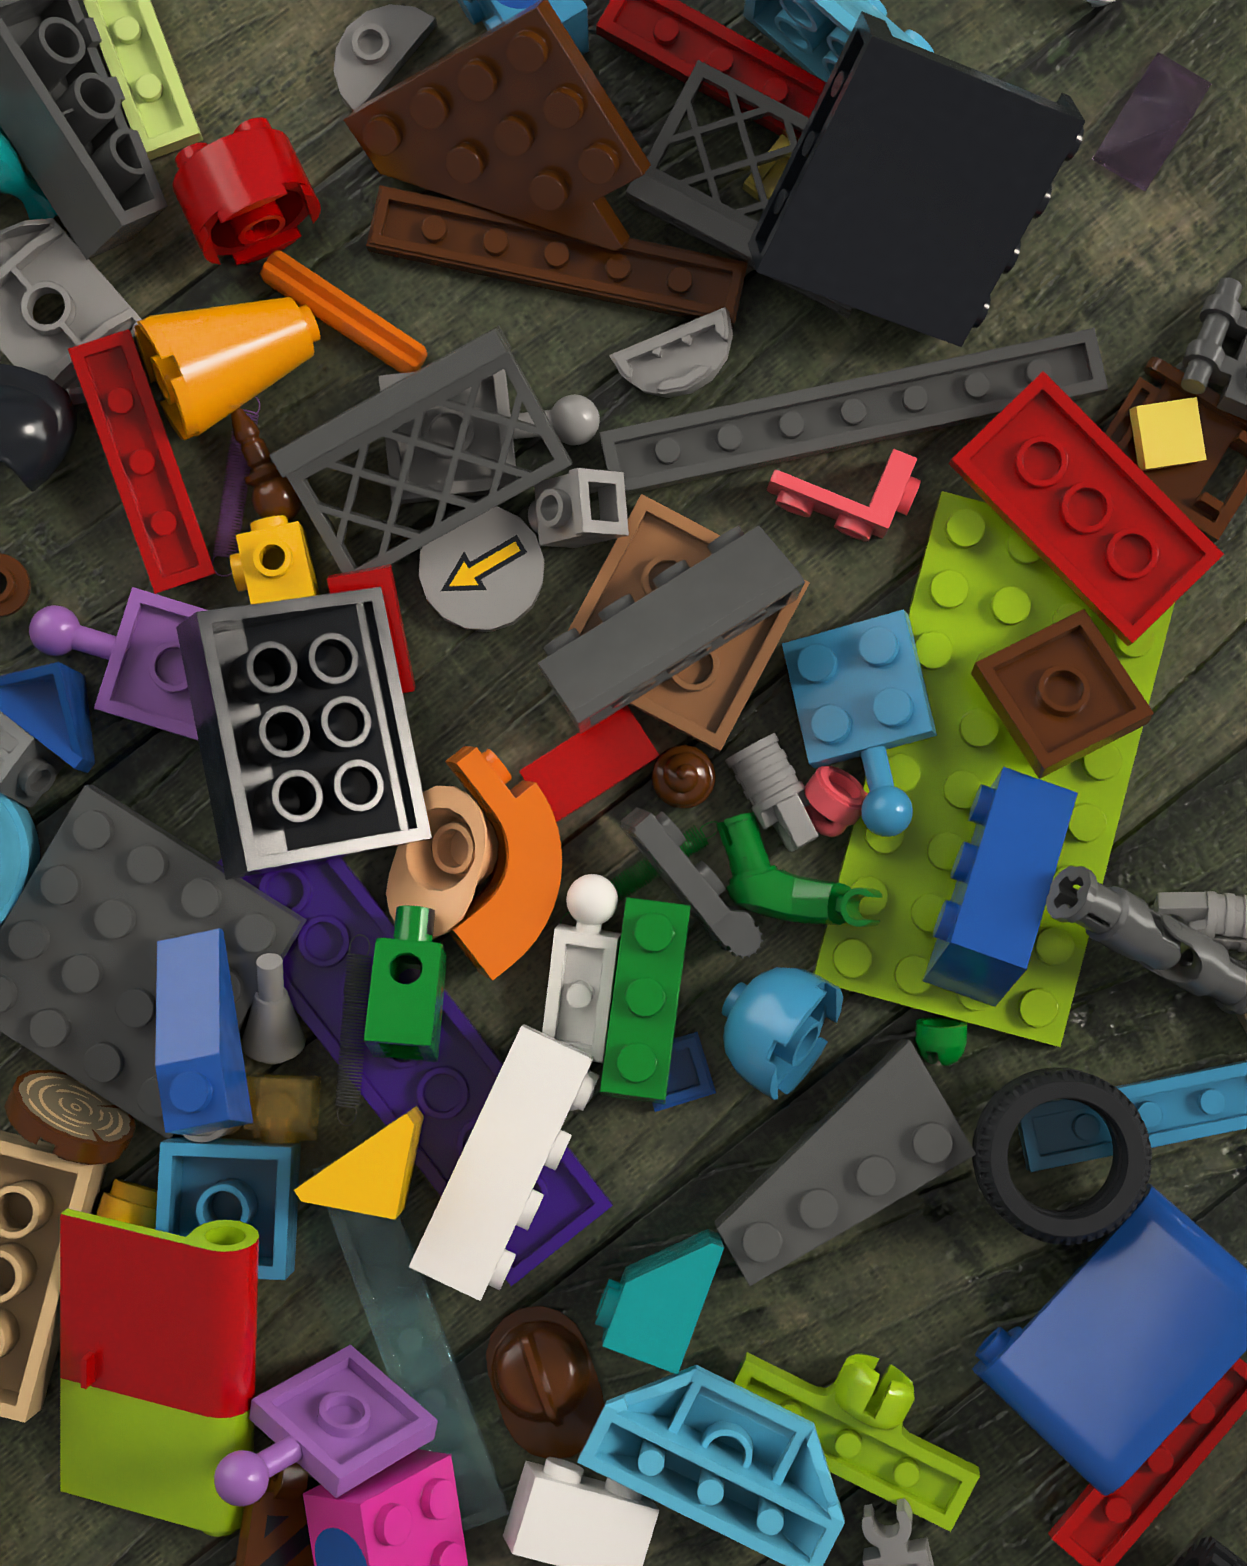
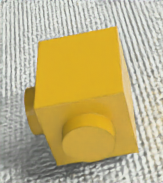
M283 515L266 517L251 522V532L236 535L239 553L230 555L231 570L238 592L248 590L250 604L320 595L307 533L299 521L288 523V518Z

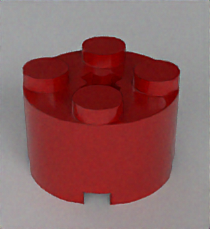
M257 117L241 123L234 130L233 134L222 137L210 144L195 143L182 149L175 157L178 171L173 180V191L205 259L212 264L221 265L217 255H232L237 265L264 259L276 250L281 251L301 237L297 226L308 214L313 224L320 215V202L288 136L280 130L273 129L267 118Z

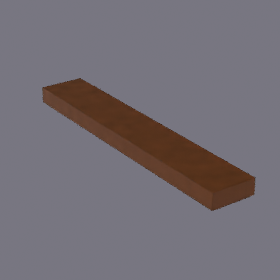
M381 185L379 186L366 244L369 252L692 320L726 307L730 313L732 328L735 326L748 264L743 261L628 238L623 247L613 251L480 206Z

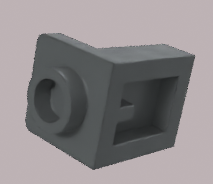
M0 711V793L31 808L37 803L42 794L50 789L57 774L66 762Z

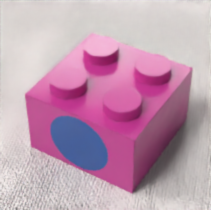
M417 1449L337 1498L321 1484L303 1493L314 1566H468L451 1454Z

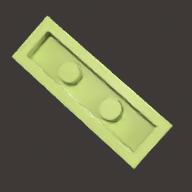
M83 0L88 16L94 19L102 39L99 45L111 77H117L125 100L121 104L130 128L139 132L149 160L203 141L151 0Z

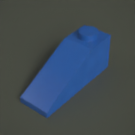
M220 928L157 941L155 1068L165 1133L191 1136L253 1123L224 932Z

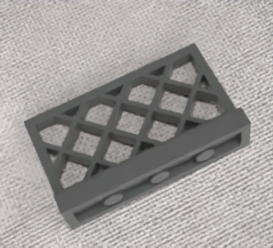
M698 60L647 156L651 166L643 176L632 181L626 190L628 201L635 207L738 261L747 262V266L755 269L748 242L758 222L748 216L763 212L769 199L767 200L757 166L791 156L797 144L793 128L802 133L809 118ZM703 82L728 94L734 116L698 127L692 103ZM737 99L756 109L741 113ZM687 114L691 130L677 134ZM767 116L782 122L790 145L754 156L745 123ZM737 126L747 159L711 170L702 137ZM695 139L704 173L678 180L658 169L669 147ZM750 169L760 202L736 210L721 203L715 180ZM708 182L712 197L693 187ZM774 279L847 319L850 318L855 309Z
M499 325L270 454L282 478L287 476L342 573L392 564L572 465L569 455L510 350L511 346ZM502 369L505 370L517 392L511 417L474 407L481 381ZM471 387L467 404L450 400V398ZM522 402L534 424L518 420ZM436 406H441L464 413L455 448L419 438L425 412ZM471 416L508 426L498 461L462 450ZM415 418L411 435L394 430ZM515 428L540 435L553 459L532 471L506 463ZM380 437H386L408 444L399 478L364 468L371 442ZM416 447L452 457L443 491L407 481ZM359 450L356 465L339 461ZM460 459L496 470L488 495L475 501L450 493ZM326 467L353 475L344 509L319 502L306 478ZM503 472L519 476V478L499 488ZM361 477L396 487L388 521L352 511ZM404 490L440 500L432 526L419 531L395 524ZM447 503L464 507L444 518ZM327 514L341 518L338 532ZM349 521L385 531L379 554L359 566H356L344 545ZM393 533L408 538L388 549Z

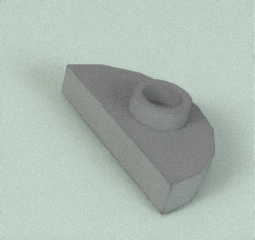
M389 4L366 11L346 28L336 47L333 72L342 101L351 112L382 92L437 26L435 17L413 6Z
M726 307L609 356L621 376L646 394L666 398L692 394L711 382L728 359L733 338L730 313Z

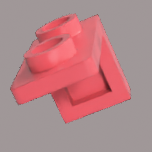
M893 449L869 507L779 470H774L767 491L778 496L775 504L786 511L803 517H810L812 511H816L835 519L834 528L839 532L858 540L869 541L871 535L883 539L896 511L907 516L921 480L910 476L917 458Z

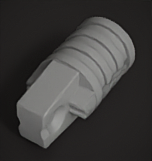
M773 733L730 756L725 762L729 768L733 769L734 777L744 789L743 793L747 800H750L753 806L751 809L762 828L766 829L773 825L787 850L792 852L815 840L818 837V833L805 809L806 806L810 805L805 796V786L796 777L795 769L789 764L785 751L778 744L779 739L777 735Z
M1215 891L1157 893L1153 911L1160 915L1167 914L1222 944L1227 951L1233 949L1237 952H1247V895L1237 896L1234 893L1218 894Z

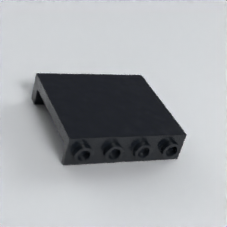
M861 11L748 242L755 270L774 279L962 347L971 329L978 328L984 321L990 307V294L1001 274H1007L1014 267L1020 253L1021 238L1032 218H1038L1046 209L1051 197L1052 182L1064 161L1071 160L1078 151L1083 139L1085 120L1069 95L1061 93L1057 102L1036 95L893 37L885 20Z

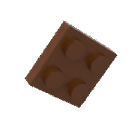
M1085 609L976 662L971 672L973 678L1039 779L1149 723L1154 714Z

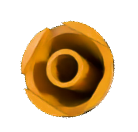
M291 297L151 315L136 321L138 325L135 326V336L146 372L151 383L157 382L165 400L160 401L163 411L171 426L182 440L199 436L314 356L313 343L320 340V331L310 308L306 304L298 307Z

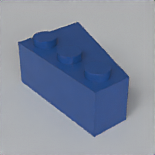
M1006 767L1002 768L991 787L983 784L980 785L968 821L976 823L971 842L964 841L955 859L951 879L957 880L951 900L944 901L933 931V937L937 938L922 980L923 982L996 1007L1023 975L1029 964L1046 905V898L1050 891V885L1053 881L1078 795L1077 792Z

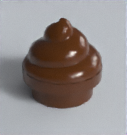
M678 745L667 749L658 757L653 767L652 784L656 794L664 803L674 808L689 809L700 805L709 797L715 785L716 776L712 761L702 750L693 746Z

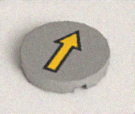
M496 506L423 546L420 551L419 579L427 601L445 621L465 630L494 632L514 625L533 608L543 586L545 560L536 535L520 517ZM454 511V512L449 513L446 517L452 515L453 513H455V512H457V511Z

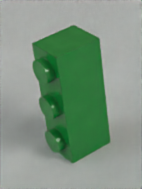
M626 897L600 1087L601 1096L665 1105L691 905Z

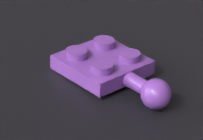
M132 587L117 636L80 625L75 614L63 606H47L40 609L33 616L29 626V635L33 645L40 652L50 656H60L73 649L109 660L94 709L198 741L176 627L195 612L206 611V609Z
M349 1345L251 1400L249 1419L275 1443L257 1454L247 1450H238L226 1455L219 1462L215 1470V1489L226 1503L239 1507L248 1506L263 1496L268 1487L270 1477L297 1462L337 1498L432 1441L435 1437L438 1420L352 1345Z

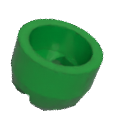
M946 1017L918 1019L916 1021L915 1039L918 1053L930 1064H936L938 1060L943 1066L954 1064L965 1051L967 1044V1022Z

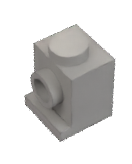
M575 468L569 470V474L543 480L534 485L535 500L529 506L528 520L531 528L538 534L539 546L578 548L629 536L624 472ZM598 492L600 521L591 520L589 494Z

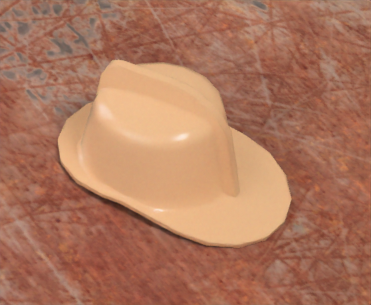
M437 785L423 792L432 838L397 847L386 889L388 909L394 921L398 906H421L435 910L433 938L450 932L463 919L472 902L476 886L482 884L492 873L498 859V839L494 827L471 795L455 786Z

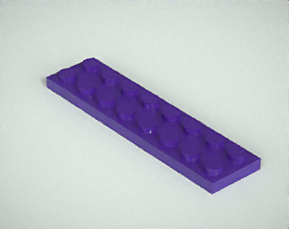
M343 858L240 877L307 919L283 959L284 988L287 990L297 1013L336 1063L342 1064L338 1062L340 1061L338 1058L341 1057L339 1054H342L339 1051H343L339 1049L341 1047L339 1045L343 1044L340 1041H344L340 1040V1038H343L340 1035L343 1034L341 1031H344L341 1028L346 1027H342L343 1023L341 1022L344 1021L342 1018H346L342 1017V1015H348L342 1013L344 1011L342 1009L346 1008L343 1005H348L343 1004V1002H346L343 1000L346 997L343 996L348 995L344 994V992H350L344 990L347 989L344 986L348 985L344 983L350 982L345 981V979H352L346 978L347 974L345 973L349 972L346 969H351L346 968V966H354L346 964L349 962L346 960L351 959L347 958V956H353L347 955L350 942L358 934L365 935L370 942L368 955L369 943L363 936L355 937L350 947V954L371 956V958H364L371 959V961H361L370 962L371 964H358L371 966L370 968H365L370 969V971H362L370 972V974H359L370 977H356L370 980H354L369 982V984H360L369 985V987H357L369 990L354 991L369 992L376 939H393L394 923ZM221 859V860H219L217 863L220 864L221 866H223L222 859ZM414 968L404 970L399 975L398 983L410 984L415 982L420 977V970ZM445 988L438 1062L373 1057L365 1043L346 1042L365 1045H344L365 1048L348 1049L364 1051V1053L346 1052L364 1054V1056L344 1055L363 1057L364 1059L344 1058L364 1061L346 1062L363 1064V1066L344 1065L363 1067V1069L342 1068L363 1071L346 1073L363 1074L347 1076L362 1077V1079H349L362 1080V1082H351L362 1084L354 1086L361 1087V1089L357 1088V1090H361V1095L386 1126L415 1106L419 1108L424 1119L415 1164L440 1196H442L503 1066V1062ZM352 993V994L368 995V997H358V998H367V999H369V993H368V994ZM355 1000V1001L368 1002V1000ZM352 1003V1004L368 1005V1003ZM350 1006V1007L367 1008V1007H361V1006ZM353 1013V1014L367 1015V1013ZM350 1016V1017L366 1018L365 1016ZM348 1019V1020H356V1021H366V1020H359V1019ZM350 1026V1027L365 1028V1026ZM348 1029L356 1031H365L363 1029ZM345 1032V1033H353V1034H364V1033H357V1032ZM351 1036V1037L364 1038V1036ZM348 1039V1040L364 1041V1039ZM568 1145L556 1170L543 1166L533 1189L544 1194L528 1231L516 1225L505 1247L506 1250L516 1254L505 1278L510 1286H513L613 1206L611 1200Z

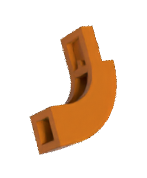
M464 746L445 762L494 827L498 839V859L483 890L472 900L463 919L448 933L477 971L493 981L528 951L546 926L559 892L562 874V849L553 811L537 783L522 780L509 790L505 784L512 779V776L494 752L487 749L481 753L477 747Z

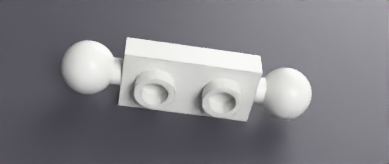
M588 874L576 879L567 892V907L572 917L577 920L576 926L558 924L554 929L542 1033L593 1056L592 1062L603 1063L621 933L602 930V924L608 921L615 913L618 905V895L614 885L607 878L597 874ZM594 1087V1089H593V1091H592V1093H591V1096H590L588 1102H589V1101L592 1099V1097H593V1094H594V1091H595V1087ZM571 1106L569 1111H574L578 1109Z

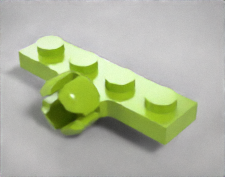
M746 1352L731 1382L814 1422L831 1473L897 1505V1499L905 1498L911 1506L912 1513L950 1532L952 1531L980 1478L979 1467L908 1432L903 1427V1421L915 1397L913 1382L902 1371L889 1364L876 1388L880 1374L874 1369L879 1358L858 1353L846 1359L835 1382L825 1388L815 1386Z

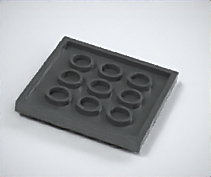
M85 785L0 929V1031L165 1138L177 1137L178 1134L165 1133L155 1068L157 941L218 928L223 929L240 1032L248 1019L255 992H258L257 958L266 953H275L281 956L283 960L307 919L242 878L226 880L223 866L98 787Z

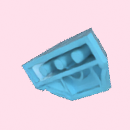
M698 1365L681 1370L678 1375L671 1374L607 1400L577 1463L785 1566H823L845 1524V1518L814 1422Z

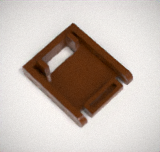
M1151 357L1144 368V372L1152 379L1161 383V388L1159 389L1139 377L1104 433L1138 466L1129 409L1140 405L1197 397L1207 460L1143 472L1215 543L1223 534L1247 494V464L1223 502L1207 492L1201 495L1200 493L1228 447L1247 458V421L1216 408L1221 395L1206 387L1205 392L1202 394H1192L1185 391L1181 386L1184 372L1158 357Z

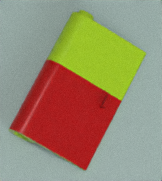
M68 1208L60 1214L61 1492L201 1530L209 1536H227L241 1528L244 1506L230 1505L218 1495L214 1485V1474L219 1462L229 1453L238 1450H247L254 1453V1423L249 1419L251 1400L255 1398L259 1234L258 1230L252 1225L235 1220H215L198 1226L184 1237Z

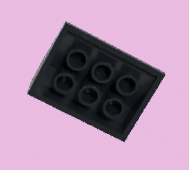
M381 587L199 611L176 627L226 880L299 867L432 838Z

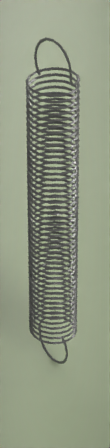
M358 934V935L354 936V937L352 938L351 942H352L353 939H354L355 937H357V936H363V937H365V938L367 939V941H368V943H369V950H368V953H367V955H368V954H369V951H370V942H369L368 938H367L365 935H362V934ZM351 942L349 946V952L347 953V955L353 956H347V958L351 959H347L346 961L349 962H347L346 964L354 966H346V968L351 969H346V971L349 972L345 973L347 974V976L345 977L352 979H345V981L350 982L344 983L348 984L344 986L347 988L344 990L350 992H344V994L348 995L343 996L346 997L343 999L344 1001H346L343 1002V1004L348 1005H343V1007L346 1008L342 1009L344 1010L342 1013L348 1015H342V1017L346 1018H342V1020L344 1021L341 1022L343 1023V1025L341 1026L346 1028H341V1030L344 1031H341V1033L343 1034H341L340 1036L343 1038H340V1040L344 1041H340V1043L343 1044L339 1045L341 1046L339 1049L343 1051H339V1053L342 1054H339V1056L341 1057L338 1058L340 1059V1061L338 1062L342 1064H338V1066L341 1067H338L339 1070L337 1071L338 1073H340L337 1075L341 1077H337V1079L339 1080L336 1081L338 1082V1084L336 1085L339 1087H336V1089L339 1090H336L337 1094H335L336 1096H338L335 1098L339 1099L335 1101L337 1102L335 1105L339 1106L337 1111V1118L341 1124L342 1122L340 1121L338 1115L340 1107L355 1108L356 1114L354 1121L356 1120L357 1115L356 1107L344 1106L342 1104L360 1105V1103H346L339 1101L360 1102V1100H349L341 1098L361 1097L340 1095H361L360 1093H346L340 1091L361 1092V1090H349L342 1088L361 1089V1087L344 1085L362 1084L346 1083L340 1081L362 1082V1080H349L342 1078L362 1079V1077H352L344 1075H363L355 1073H346L363 1071L342 1068L363 1069V1067L344 1066H363V1064L346 1062L364 1061L344 1059H364L363 1057H351L344 1055L364 1056V1054H354L346 1052L364 1053V1051L348 1049L365 1048L344 1045L365 1046L364 1044L346 1043H365L364 1041L348 1040L364 1039L360 1037H351L364 1036V1034H353L345 1032H365L348 1029L365 1030V1028L350 1026H365L363 1024L353 1023H366V1021H356L348 1019L366 1020V1018L350 1016L366 1017V1015L353 1013H367L365 1011H355L367 1010V1008L350 1006H368L361 1004H352L368 1003L364 1001H355L368 1000L367 998H358L368 997V995L352 993H369L363 991H354L369 990L366 988H357L369 987V985H360L369 984V982L354 980L369 981L370 979L356 977H370L368 975L359 974H370V972L362 971H370V969L365 968L371 967L367 965H358L371 964L370 962H361L371 961V959H364L371 958V956L350 954ZM353 1121L351 1124H349V1125H344V1124H342V1125H343V1126H346V1127H347V1126H351V1125L354 1123V1121Z

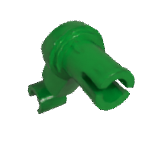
M754 812L736 815L716 824L732 873V878L728 880L729 885L726 887V891L737 906L762 916L794 923L841 925L847 922L856 927H875L880 923V920L863 918L859 912L860 901L865 896L883 898L879 890L873 888L851 889L845 884L797 876L784 870H778L776 865H771L763 845L757 817Z

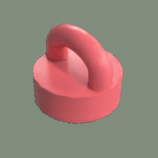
M821 766L805 785V796L810 803L805 809L817 832L823 836L837 837L848 826L855 825L861 817L862 803L868 793L863 790V785L848 772L838 767Z

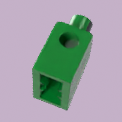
M410 905L398 906L396 908L393 939H376L364 1032V1042L373 1057L438 1062L447 957L443 944L432 942L435 910L431 908ZM410 968L420 970V977L415 982L410 984L398 983L399 975L404 970Z

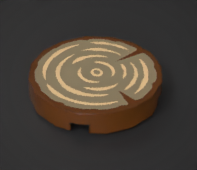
M30 1070L18 1076L4 1106L9 1122L25 1140L37 1145L41 1137L55 1145L52 1154L57 1155L58 1158L86 1165L108 1164L119 1159L123 1150L126 1151V1148H128L136 1127L134 1119L130 1114L66 1073L55 1070Z

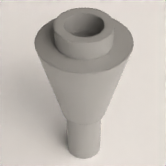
M266 953L259 956L256 960L258 992H255L241 1046L245 1054L256 1061L266 1064H280L300 1054L305 1047L306 1038L288 992L284 988L283 960L278 954Z

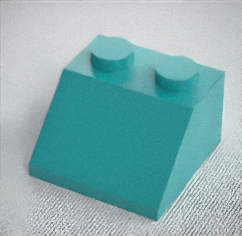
M709 1229L704 1230L626 1266L620 1282L609 1278L595 1314L597 1316L595 1325L603 1327L602 1346L678 1375L724 1250L720 1234Z

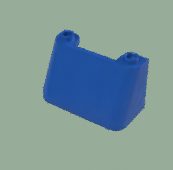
M1147 1183L1144 1196L1128 1219L1109 1233L1110 1235L1023 1329L1020 1326H1016L1006 1332L1002 1327H998L981 1343L975 1353V1356L980 1361L972 1368L980 1379L1104 1496L1119 1489L1141 1467L1247 1350V1268L1150 1183Z

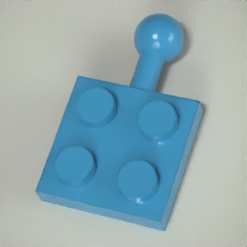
M903 609L782 643L809 765L815 769L861 756L869 793L864 798L861 807L864 824L871 832L882 837H891L902 833L912 820L913 806L908 795L903 790L894 786L886 749L937 736L909 615Z

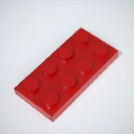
M1044 371L948 463L1127 646L1133 644L1224 555Z

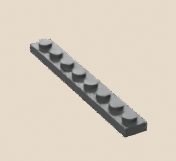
M1095 328L612 429L599 432L606 470L624 472L625 495L993 418L1042 371L1073 401L1102 395L1108 390Z

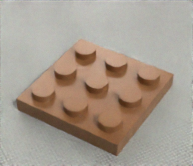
M641 494L628 518L629 536L617 538L569 630L576 628L580 636L603 623L598 613L611 603L628 594H631L636 602L657 589L652 580L669 567L685 560L691 568L712 555L707 546L720 535ZM804 580L805 584L797 600L629 705L720 753L810 583Z

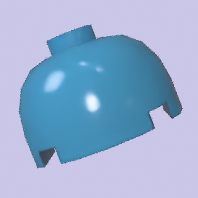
M776 967L762 972L748 985L743 982L738 983L727 996L722 1008V1015L727 1017L723 1034L725 1053L737 1074L752 1087L773 1100L778 1099V1089L785 1094L793 1091L809 1073L828 1042L822 1037L818 1038L825 1018L835 1023L838 1021L843 1003L841 989L819 975L804 969Z

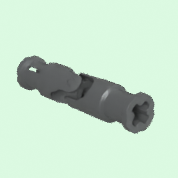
M1068 866L1059 872L1052 881L1050 892L1046 898L1048 913L1053 919L1062 923L1075 922L1085 928L1087 935L1092 940L1131 960H1136L1146 969L1193 995L1210 996L1215 1000V1004L1220 1010L1228 1014L1236 1013L1243 1015L1247 1013V960H1236L1230 957L1227 949L1219 942L1167 914L1160 915L1149 909L1148 904L1143 899L1117 886L1106 887L1097 882L1095 874L1084 866ZM1077 884V885H1079V886H1081V887H1080L1079 890H1078V889L1074 888L1073 886Z

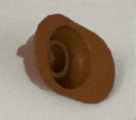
M544 1306L520 1308L503 1318L491 1334L486 1351L488 1376L499 1409L514 1441L531 1455L546 1459L548 1457L559 1459L572 1457L582 1451L604 1407L602 1389L586 1341L576 1323L561 1311Z

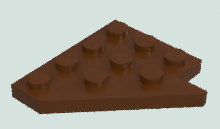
M548 0L536 2L357 107L344 119V122L380 174L613 251L623 247L630 236L604 196L643 176L651 166Z

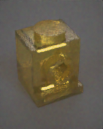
M256 1073L247 1076L253 1123L244 1125V1129L253 1130L252 1138H260L262 1142L299 1143L300 1140L317 1141L321 1076Z

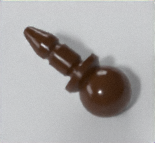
M239 407L231 413L233 435L237 443L241 444V452L248 467L253 469V473L244 478L247 485L254 487L252 492L253 507L261 518L283 515L290 521L299 513L302 502L287 476L282 478L275 464L271 462L270 452L264 439L259 437L260 431L258 426Z

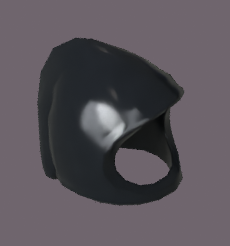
M0 363V462L10 468L24 485L34 492L50 478L70 450L77 430V412L68 391L48 376L22 367Z

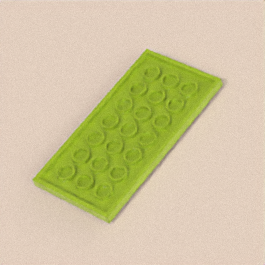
M941 491L908 610L937 736L886 749L894 786L903 790L911 800L913 806L912 820L902 833L891 837H882L874 834L866 827L861 815L855 825L851 826L837 883L845 884L851 889L873 888L879 890L883 898L865 896L860 901L859 912L863 918L880 920V923L875 927H856L847 922L841 925H825L813 971L814 974L819 975L841 989L1061 1047L1089 936L1085 928L1075 922L1062 923L1053 919L1048 913L1046 905L1027 970L996 1007L922 981L937 938L933 937V931L944 901L951 900L957 880L951 879L955 859L964 841L971 842L976 823L968 821L980 785L983 784L991 787L1003 767L1038 778L973 678L971 672L976 662L1085 609L1149 705L1174 604L1133 644L1127 646L987 503ZM1143 726L1040 779L1078 793L1053 880L1059 872L1068 866H1084L1095 874L1097 882L1103 884ZM865 775L863 781V790L869 793V788ZM1076 884L1073 887L1079 890L1081 886Z

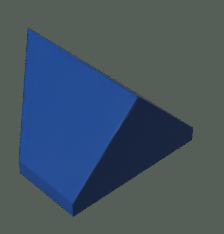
M55 662L0 676V711L74 769L88 773L95 764L85 675L60 662Z

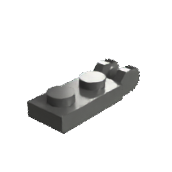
M636 807L620 821V828L683 905H691L690 914L698 921L711 939L717 941L716 945L742 959L744 956L750 958L751 954H757L756 951L758 948H761L760 943L763 941L761 939L763 933L758 930L759 926L754 925L755 921L748 912L739 910L733 905H726L721 900L719 895L726 890L725 886L703 861L700 860L696 865L692 864L679 848L686 842V838L665 813L661 811L654 817L652 813Z

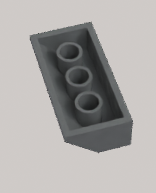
M740 526L727 531L707 546L712 555L691 568L685 560L674 564L652 580L657 587L656 590L636 602L631 594L625 595L598 613L603 623L580 636L576 628H573L544 646L543 649L548 657L538 662L539 669L580 734L797 600L805 581L799 571L760 526L755 527L746 534H744Z

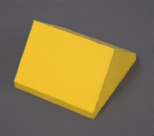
M415 1106L294 1189V1192L301 1202L395 1220L407 1205L424 1119L423 1114Z

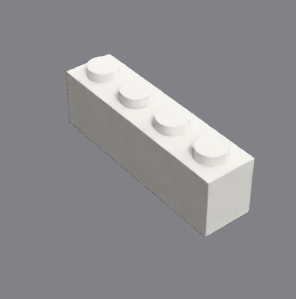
M525 1024L520 1027L409 1268L481 1301L488 1285L497 1290L501 1289L516 1256L515 1253L505 1249L516 1225L528 1231L544 1194L533 1189L543 1166L556 1170L572 1136L560 1130L571 1106L582 1111L584 1110L600 1076L588 1070L593 1056Z

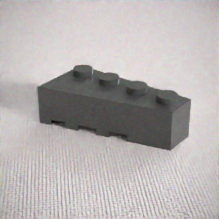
M0 0V126L86 260L91 259L132 240L168 205L139 132L129 129L120 106L125 97L116 76H107L96 48L102 42L94 19L84 18L78 0Z
M901 1038L876 1066L865 1076H862L836 1105L818 1122L816 1121L776 1163H773L714 1222L746 1281L751 1286L975 1156L976 1153L910 1040Z

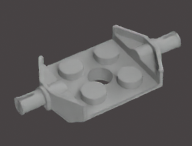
M53 218L25 220L0 230V350L14 366L46 375L67 390L73 405L85 403L86 399L68 348L130 329L139 353L135 326L138 325L136 321L142 319L89 259L86 260L79 247ZM50 293L62 296L65 309L58 321L44 325L34 320L33 306L41 296Z

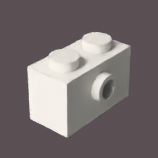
M548 1457L545 1465L525 1461L503 1533V1537L512 1554L556 1566H643L659 1514V1509L652 1499L608 1477L606 1482L582 1476L584 1472L582 1467L563 1459Z

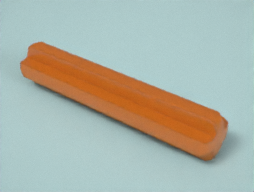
M274 251L264 263L260 275L266 284L284 296L291 297L299 306L306 304L314 316L398 372H416L424 364L428 354L424 345L283 251Z

